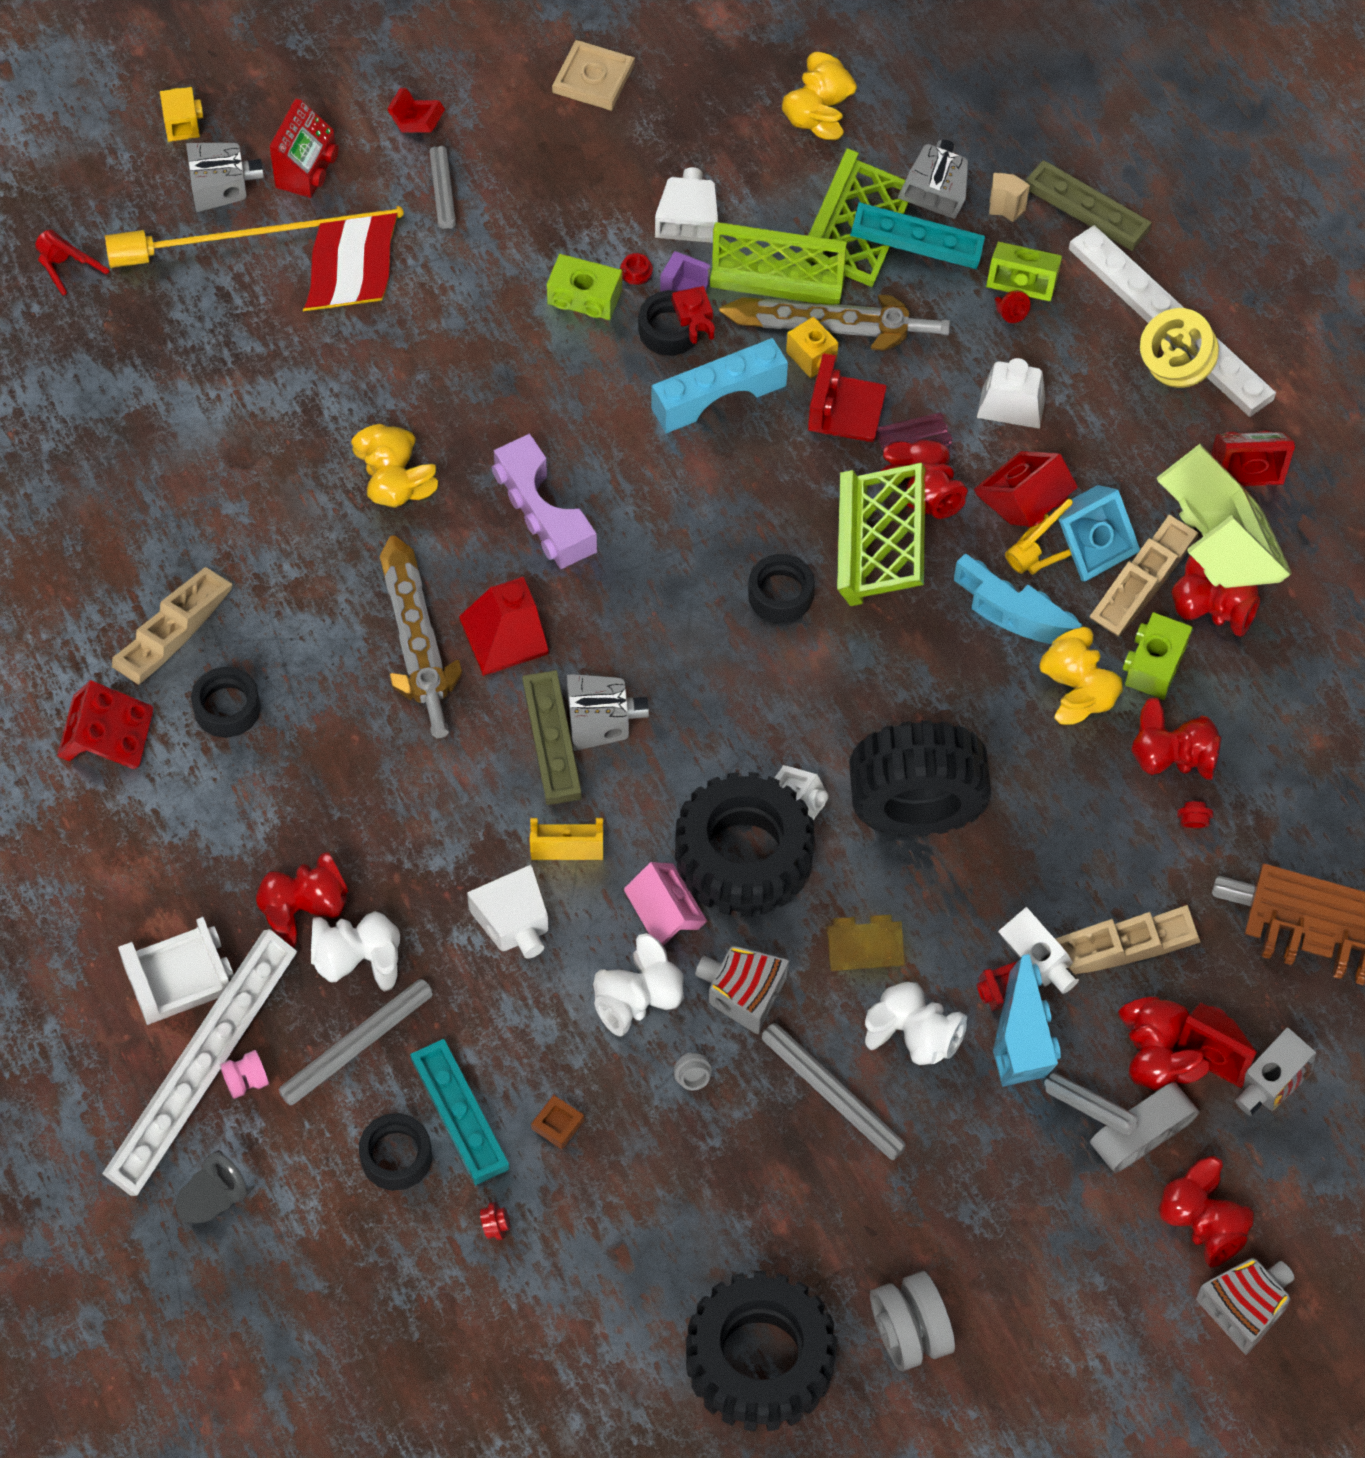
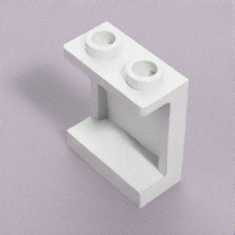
M203 917L196 919L198 926L196 929L138 951L135 950L132 942L118 947L124 968L147 1025L219 998L228 985V980L234 976L227 957L220 959L216 950L222 946L215 927L207 928Z

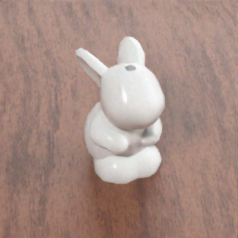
M377 911L367 914L356 928H353L352 924L345 919L338 920L336 927L330 928L328 922L323 918L313 917L311 964L315 965L318 973L327 981L337 982L352 972L360 961L366 959L371 961L373 975L380 989L384 992L391 990L397 979V948L400 944V932L384 914Z
M647 933L638 935L636 939L637 950L632 955L634 964L641 974L621 969L609 971L601 969L595 974L593 987L596 1011L606 1027L614 1035L620 1037L627 1033L633 1018L640 1021L645 1017L648 1005L663 1010L676 1009L684 999L683 973L673 963L668 961L666 950L661 942Z
M904 982L888 987L882 994L880 1002L874 1004L868 1010L865 1020V1026L868 1030L865 1043L869 1050H874L884 1044L896 1030H903L905 1043L910 1051L912 1061L918 1065L935 1064L943 1058L950 1059L955 1054L966 1032L967 1016L961 1012H953L948 1016H944V1008L940 1003L931 1002L926 1006L925 993L918 983Z

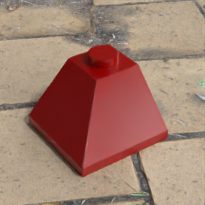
M524 577L490 587L459 616V621L483 676L549 654L536 604Z
M1200 1003L1188 1016L1176 1051L1186 1049L1201 1050L1204 1053L1203 1059L1210 1063V1072L1241 1089L1244 1085L1245 1074L1252 1066L1257 1053L1233 1019L1229 1018L1220 1008L1209 1007L1203 1003Z

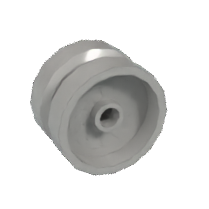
M925 1271L904 1277L901 1291L892 1283L870 1291L871 1308L880 1337L892 1362L899 1371L904 1372L921 1365L924 1352L932 1359H938L954 1352V1334L946 1308L936 1286Z

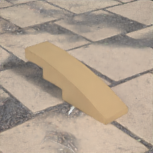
M1168 515L1154 537L1146 541L1132 563L1129 561L1090 615V619L1119 637L1174 571L1188 552L1187 549L1198 538V532L1173 516Z
M203 568L161 601L160 612L137 629L136 640L113 657L112 668L140 685L183 646L209 618L232 590V583L210 569Z
M1188 905L1154 917L1148 912L1116 924L1113 919L1055 938L1071 958L1073 963L1069 968L1074 974L1088 973L1137 962L1201 942Z

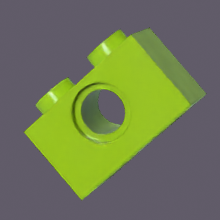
M998 241L992 256L986 287L1005 292L1019 290L1028 297L1051 302L1062 256Z
M559 254L547 282V304L562 310L569 309L584 313L593 318L611 320L622 292V270Z
M1153 612L1148 625L1141 623L1134 641L1139 644L1136 652L1130 650L1122 669L1128 672L1125 686L1165 700L1187 648L1192 626ZM1150 653L1159 654L1161 657L1152 656Z

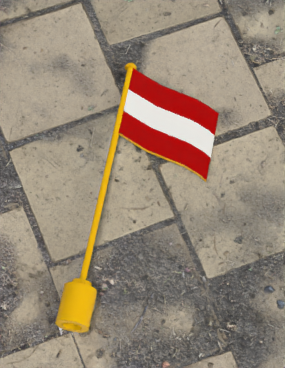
M396 206V209L157 242H153L152 236H145L144 230L104 236L109 267L114 268L149 263L148 256L155 255V248L319 226L312 251L311 287L307 302L303 308L304 312L382 301L389 281L390 243L397 217L398 219L401 218L404 211L402 207Z

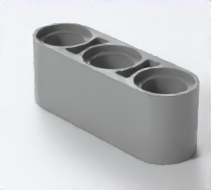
M1172 1082L1129 1110V1112L1137 1116V1122L1139 1123L1137 1129L1131 1135H1124L1107 1125L1095 1134L1090 1144L1114 1173H1117L1183 1130L1196 1119L1200 1111L1178 1084Z

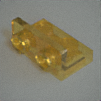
M892 914L870 916V923L856 924L855 917L833 918L834 926H825V933L828 937L830 971L905 966L902 921H892Z

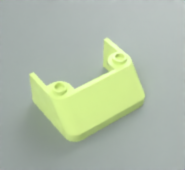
M1201 444L1197 445L1157 477L1158 482L1179 501L1183 510L1179 515L1184 523L1192 529L1196 527L1202 533L1203 537L1187 550L1204 568L1203 571L1206 577L1214 586L1217 587L1221 584L1224 588L1280 583L1292 574L1260 505Z

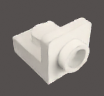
M783 765L775 776L776 779L780 780V787L784 788L787 785L797 792L796 801L799 799L804 800L809 808L808 815L814 820L829 798L818 775Z

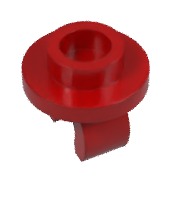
M1011 291L1003 299L1000 297L995 298L997 312L1008 323H1018L1029 313L1030 299L1022 291Z

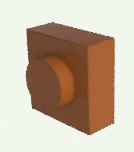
M553 1095L531 1123V1129L560 1149H563L583 1124L584 1115Z

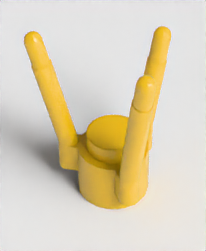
M1067 499L1050 516H1048V513L1045 514V519L1040 524L1030 527L1018 542L1005 552L1008 563L1016 572L1023 574L1028 570L1034 575L1041 568L1072 555L1070 549L1039 561V556L1042 552L1035 542L1073 504L1071 499Z

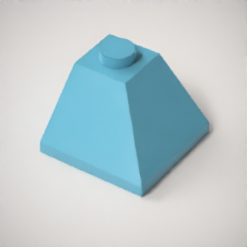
M1097 485L1071 499L1073 504L1058 519L1081 581L1085 582L1140 551L1118 489Z

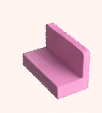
M650 862L624 888L627 897L648 933L658 939L663 946L679 930H699L707 922L673 863Z

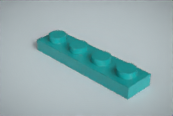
M860 202L856 209L850 236L973 269H977L985 239V236Z
M445 1039L411 1053V1062L474 1185L476 1186L510 1170L509 1163Z

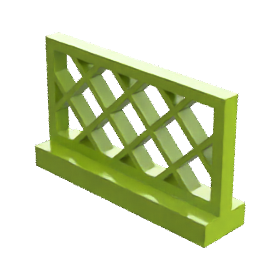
M847 148L808 236L829 239L832 236V240L845 241L847 243L858 240L863 252L850 255L846 248L844 273L848 278L873 287L890 246L883 245L870 249L867 241L864 239L850 236V234L840 237L835 225L848 221L852 229L856 211H850L846 200L858 197L861 203L870 205L866 195L874 192H879L884 203L874 205L875 207L904 214L909 202L901 199L891 200L886 189L894 187L901 190L905 180L856 160L859 153ZM858 172L870 177L874 185L861 188L856 178ZM812 256L805 259L810 265L812 262L815 264L819 263ZM867 258L873 269L871 275L858 270L854 262Z
M715 222L713 228L710 288L815 304L840 305L845 282L844 271L847 242ZM721 235L734 237L737 241L730 243ZM764 241L770 245L763 248L756 242ZM797 246L802 248L803 250L798 253H795L789 247ZM747 247L753 253L746 256L739 249ZM779 251L786 258L779 261L772 254ZM830 251L838 254L828 258L822 252ZM812 256L819 263L811 266L805 259Z
M922 463L857 476L853 470L840 472L837 590L850 606L863 604V597L924 585L925 467ZM915 476V482L906 492L897 487L905 478ZM879 483L885 485L874 499L867 495L869 485ZM892 492H895L901 498L890 510H887L881 504ZM910 503L915 506V511L904 522L897 515ZM877 509L884 516L871 528L867 525V519ZM893 520L900 527L887 539L880 533ZM909 531L914 535V541L903 551L896 544ZM877 538L884 545L873 557H870L866 554V548ZM891 550H894L900 556L887 569L880 562ZM907 561L914 565V575L901 578L895 575ZM875 567L884 573L875 583L865 585L866 577Z

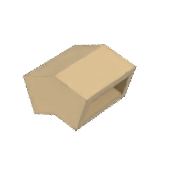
M993 173L989 214L1003 215L1014 222L1026 211L1030 185L1014 174Z

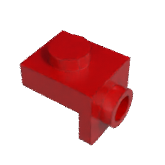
M399 88L388 106V112L401 132H432L445 111L440 100H414L407 88Z
M1018 961L994 970L990 968L983 970L978 977L980 981L976 984L978 994L984 1004L989 1003L992 1012L1002 1009L1009 974Z

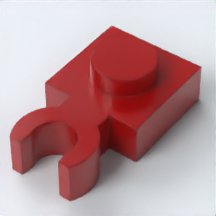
M704 286L673 292L671 300L680 326L689 325L690 341L693 344L697 343V332L705 331L709 339L713 340L715 327L713 322L710 321L713 320V310Z

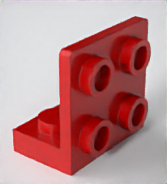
M823 353L809 409L808 431L874 442L887 386L885 384L840 376L841 370L835 369L836 355Z
M89 680L72 697L57 757L70 762L80 752L84 753L87 750L131 769H136L140 765L154 709L153 706Z

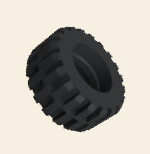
M921 720V723L902 722L901 725L895 727L890 725L882 728L881 732H872L867 735L865 740H861L857 744L849 759L852 806L855 814L868 827L874 830L878 828L885 834L897 833L899 836L909 837V835L922 837L929 836L928 834L938 833V835L948 833L950 829H960L965 827L968 821L973 822L978 819L980 814H983L991 799L986 746L975 733L969 732L967 728L960 725L954 727L949 722L932 723V720Z
M739 772L728 773L727 779L720 780L719 777H715L707 781L706 789L702 786L698 787L691 793V801L684 802L680 810V818L677 819L675 861H677V871L684 881L686 880L687 889L693 896L700 894V902L709 908L713 904L719 906V912L730 915L731 910L740 911V917L751 916L752 911L757 910L763 915L772 912L773 905L776 903L779 907L789 903L791 893L796 895L804 887V880L809 878L812 868L815 841L813 818L808 815L809 808L804 800L799 799L796 801L797 792L790 786L780 787V780L768 776V779L765 780L759 778V773L749 772L748 776H739ZM752 825L768 832L776 840L779 848L765 860L751 864H740L729 861L719 855L711 846L710 841L716 834L730 826Z
M754 1271V1278L745 1279L743 1273L734 1275L731 1278V1285L726 1286L721 1281L712 1287L711 1297L703 1296L697 1304V1313L691 1315L688 1324V1335L686 1337V1369L688 1377L692 1379L691 1387L697 1397L703 1396L704 1407L711 1414L720 1411L722 1413V1421L731 1426L735 1424L736 1420L745 1422L744 1430L756 1431V1424H766L767 1431L779 1430L780 1422L785 1420L791 1426L801 1421L802 1412L805 1411L810 1414L818 1406L819 1398L825 1397L830 1387L837 1351V1336L833 1334L834 1323L831 1314H824L825 1304L818 1295L812 1298L808 1296V1286L800 1281L795 1286L789 1284L788 1275L777 1273L776 1279L767 1278L766 1271ZM768 1323L781 1328L791 1336L798 1348V1358L796 1364L779 1377L768 1380L752 1379L738 1373L727 1362L723 1349L725 1340L733 1331L744 1325Z

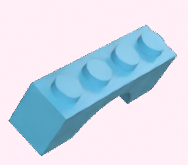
M773 338L653 384L651 409L665 433H669L696 422L708 405L726 394L736 391H748L757 398L787 385L788 362Z

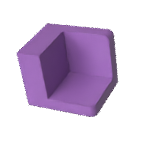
M674 251L661 273L660 292L667 290L682 291L704 286L705 291H707L710 285V265Z

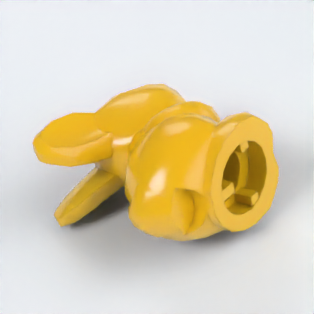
M814 52L807 58V72H804L802 76V81L805 84L804 87L791 91L783 97L782 111L794 127L810 129L819 138L836 141L844 135L842 127L837 122L843 118V115L837 109L829 106L839 104L847 97L855 94L857 85L853 77L837 58L826 53Z
M376 424L359 431L351 441L353 445L352 451L356 457L365 460V463H367L366 471L372 476L367 485V496L375 504L397 508L409 499L422 500L428 498L438 488V480L433 477L436 473L435 464H423L405 469L406 464L411 458L412 447L416 441L413 433L408 430Z
M1088 627L1073 629L1056 638L1049 650L1042 656L1039 664V669L1043 674H1047L1060 684L1075 688L1062 697L1061 705L1054 715V719L1061 725H1074L1085 720L1090 713H1101L1110 710L1123 692L1122 678L1113 671L1097 667L1101 655L1098 650H1090V646L1093 644V633Z

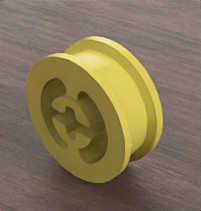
M1174 308L1158 314L1147 324L1141 336L1140 352L1146 366L1159 382L1169 387L1185 388L1203 381L1213 371L1219 356V344L1209 323L1202 315L1190 309ZM1169 336L1172 343L1178 346L1179 348H1176L1174 350L1171 344L1168 341H1166L1165 338ZM1201 338V347L1198 352L1195 342ZM1161 345L1164 354L1158 358V350ZM1185 346L1188 352L1195 358L1191 361L1187 353L1180 348Z

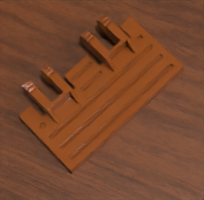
M1261 864L1247 916L1248 920L1244 935L1260 938L1263 925H1268L1262 947V957L1270 959L1274 953L1279 928L1290 931L1287 947L1283 955L1285 964L1292 965L1294 963L1302 935L1304 936L1300 950L1331 959L1335 944L1339 945L1332 974L1333 977L1341 979L1346 973L1351 949L1361 951V956L1355 972V982L1364 986L1365 892L1268 864Z

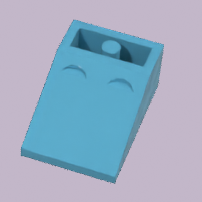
M1030 954L1023 955L1010 971L993 1047V1054L1002 1087L1044 1078L1058 1065L1057 1059L1061 1058L1059 1042L1055 1036L1051 1037L1048 1022H1051L1050 1008L1046 1000H1041L1038 986L1042 985L1041 973L1038 965L1032 964Z

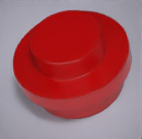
M640 253L629 254L620 265L622 279L629 284H644L653 274L651 262L645 255Z
M1186 802L1184 808L1177 810V817L1181 819L1182 827L1206 828L1210 826L1213 810L1206 808V803Z
M491 1202L487 1208L480 1210L483 1231L487 1239L496 1237L498 1241L503 1240L506 1236L505 1231L511 1228L509 1215L505 1207L500 1208L497 1202Z

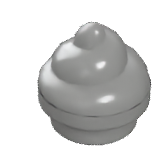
M691 1052L684 1054L674 1066L676 1081L683 1088L691 1091L705 1087L712 1073L708 1058L699 1053Z

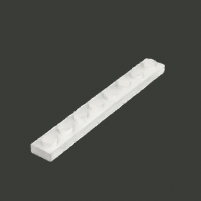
M1095 225L1070 241L1069 250L1146 322L1149 323L1155 316L1166 310L1184 308ZM1169 336L1165 338L1174 348H1179L1172 343ZM1201 338L1195 342L1198 352L1201 347ZM1217 338L1219 356L1213 371L1207 378L1244 413L1251 417L1272 402L1276 392ZM1185 346L1180 348L1187 353L1191 361L1195 358L1188 352Z
M268 929L262 932L102 1173L130 1196H137L221 1069L220 1064L227 1060L297 953L294 948L272 930Z

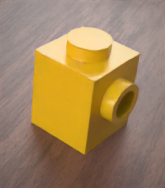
M192 87L160 91L168 142L199 138L197 119H203L201 99L194 100Z
M813 316L787 332L786 353L812 378L818 374L823 353L836 355L837 362L838 341Z

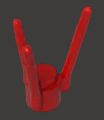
M52 229L44 231L36 240L35 248L41 253L38 261L46 268L62 295H66L67 290L55 271L52 262L62 263L70 255L75 260L83 264L87 263L104 274L110 272L107 267L74 247Z

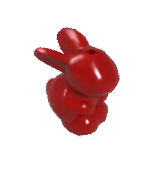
M921 439L912 444L904 441L893 442L884 448L883 458L891 464L881 469V471L917 463L924 465L925 515H933L937 519L948 518L955 515L965 505V497L968 490L962 481L951 480L954 477V470L948 465L950 454L949 448L938 441ZM912 476L908 481L906 491L915 482V476ZM910 503L907 504L909 508L915 510V506Z
M1190 555L1186 562L1185 575L1175 583L1171 591L1177 614L1184 620H1195L1209 612L1212 614L1211 618L1215 625L1221 626L1225 621H1228L1233 633L1243 637L1250 628L1260 605L1258 586L1224 588L1219 584L1216 587L1206 577L1203 571L1204 568Z
M1157 697L1148 699L1141 710L1139 733L1132 743V754L1142 770L1151 776L1161 774L1174 762L1181 773L1187 774L1191 771L1192 767H1197L1199 774L1205 780H1212L1222 741V736H1219L1218 729L1208 716L1201 715L1196 719L1184 722L1179 728L1169 732L1164 729L1165 716L1161 701Z
M328 851L319 856L316 868L311 869L307 864H302L298 867L296 878H292L280 871H269L262 878L257 891L256 904L259 910L266 916L272 931L292 948H295L297 944L298 930L294 914L298 910L307 911L319 917L335 919L341 915L346 904V894L349 891Z
M1145 997L1127 1003L1118 1010V1016L1122 1023L1131 1030L1129 1032V1039L1133 1042L1135 1048L1139 1049L1131 1060L1128 1070V1076L1134 1084L1159 1091L1172 1082L1188 1084L1196 1082L1207 1075L1210 1063L1203 1059L1204 1053L1201 1050L1186 1049L1176 1052L1172 1050L1175 1043L1179 1040L1185 1021L1189 1016L1186 1007L1176 1002L1160 1000L1159 997Z
M1215 1156L1200 1159L1190 1167L1185 1177L1169 1182L1164 1187L1162 1199L1158 1207L1163 1222L1171 1226L1192 1227L1191 1240L1195 1245L1205 1244L1204 1258L1209 1267H1218L1227 1262L1245 1246L1248 1232L1253 1226L1254 1212L1250 1207L1241 1206L1229 1200H1212L1208 1198L1221 1182L1220 1173L1223 1162Z

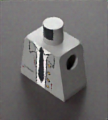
M949 140L938 141L936 147L930 144L924 145L898 194V198L955 219L966 198L967 159L954 154L955 144Z
M186 143L196 212L244 200L247 197L245 181L264 178L261 159L242 161L240 148L237 143Z
M575 674L567 675L573 751L625 740L629 737L628 719L649 717L647 696L626 698L624 679Z

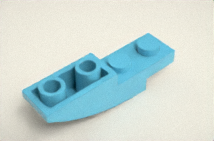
M966 553L956 562L954 581L974 595L971 609L994 624L1020 636L1052 644L1060 635L1082 627V624L1079 623L1072 613L1063 611L1052 603L1045 593L1036 591L1030 585H1027L1018 593L1010 582L999 579L989 571L983 562L974 560Z

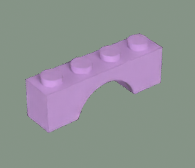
M530 434L495 449V465L491 467L493 475L499 484L504 483L509 490L508 496L514 508H521L525 514L524 519L529 531L533 535L537 533L542 540L541 546L546 557L549 560L554 559L559 568L563 569L597 553V534L580 508H557L548 504L539 496L537 490L540 484L547 478L546 457Z

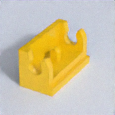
M530 818L531 860H603V818H596V824H538V818Z

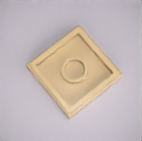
M575 40L552 85V92L612 111L635 65V57Z

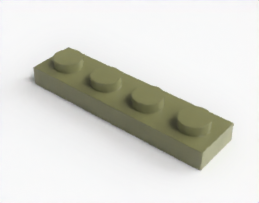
M1045 160L1025 180L1030 185L1029 191L1086 225L1090 227L1095 225L1107 237L1131 251L1137 247L1151 229L1152 222Z
M557 670L522 676V683L546 805L582 800Z

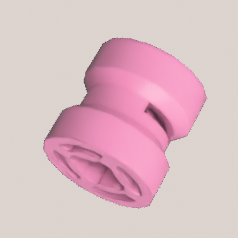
M256 1050L244 1054L243 1059L239 1061L229 1060L220 1064L222 1074L233 1099L245 1095L246 1090L250 1088L260 1089L269 1085Z

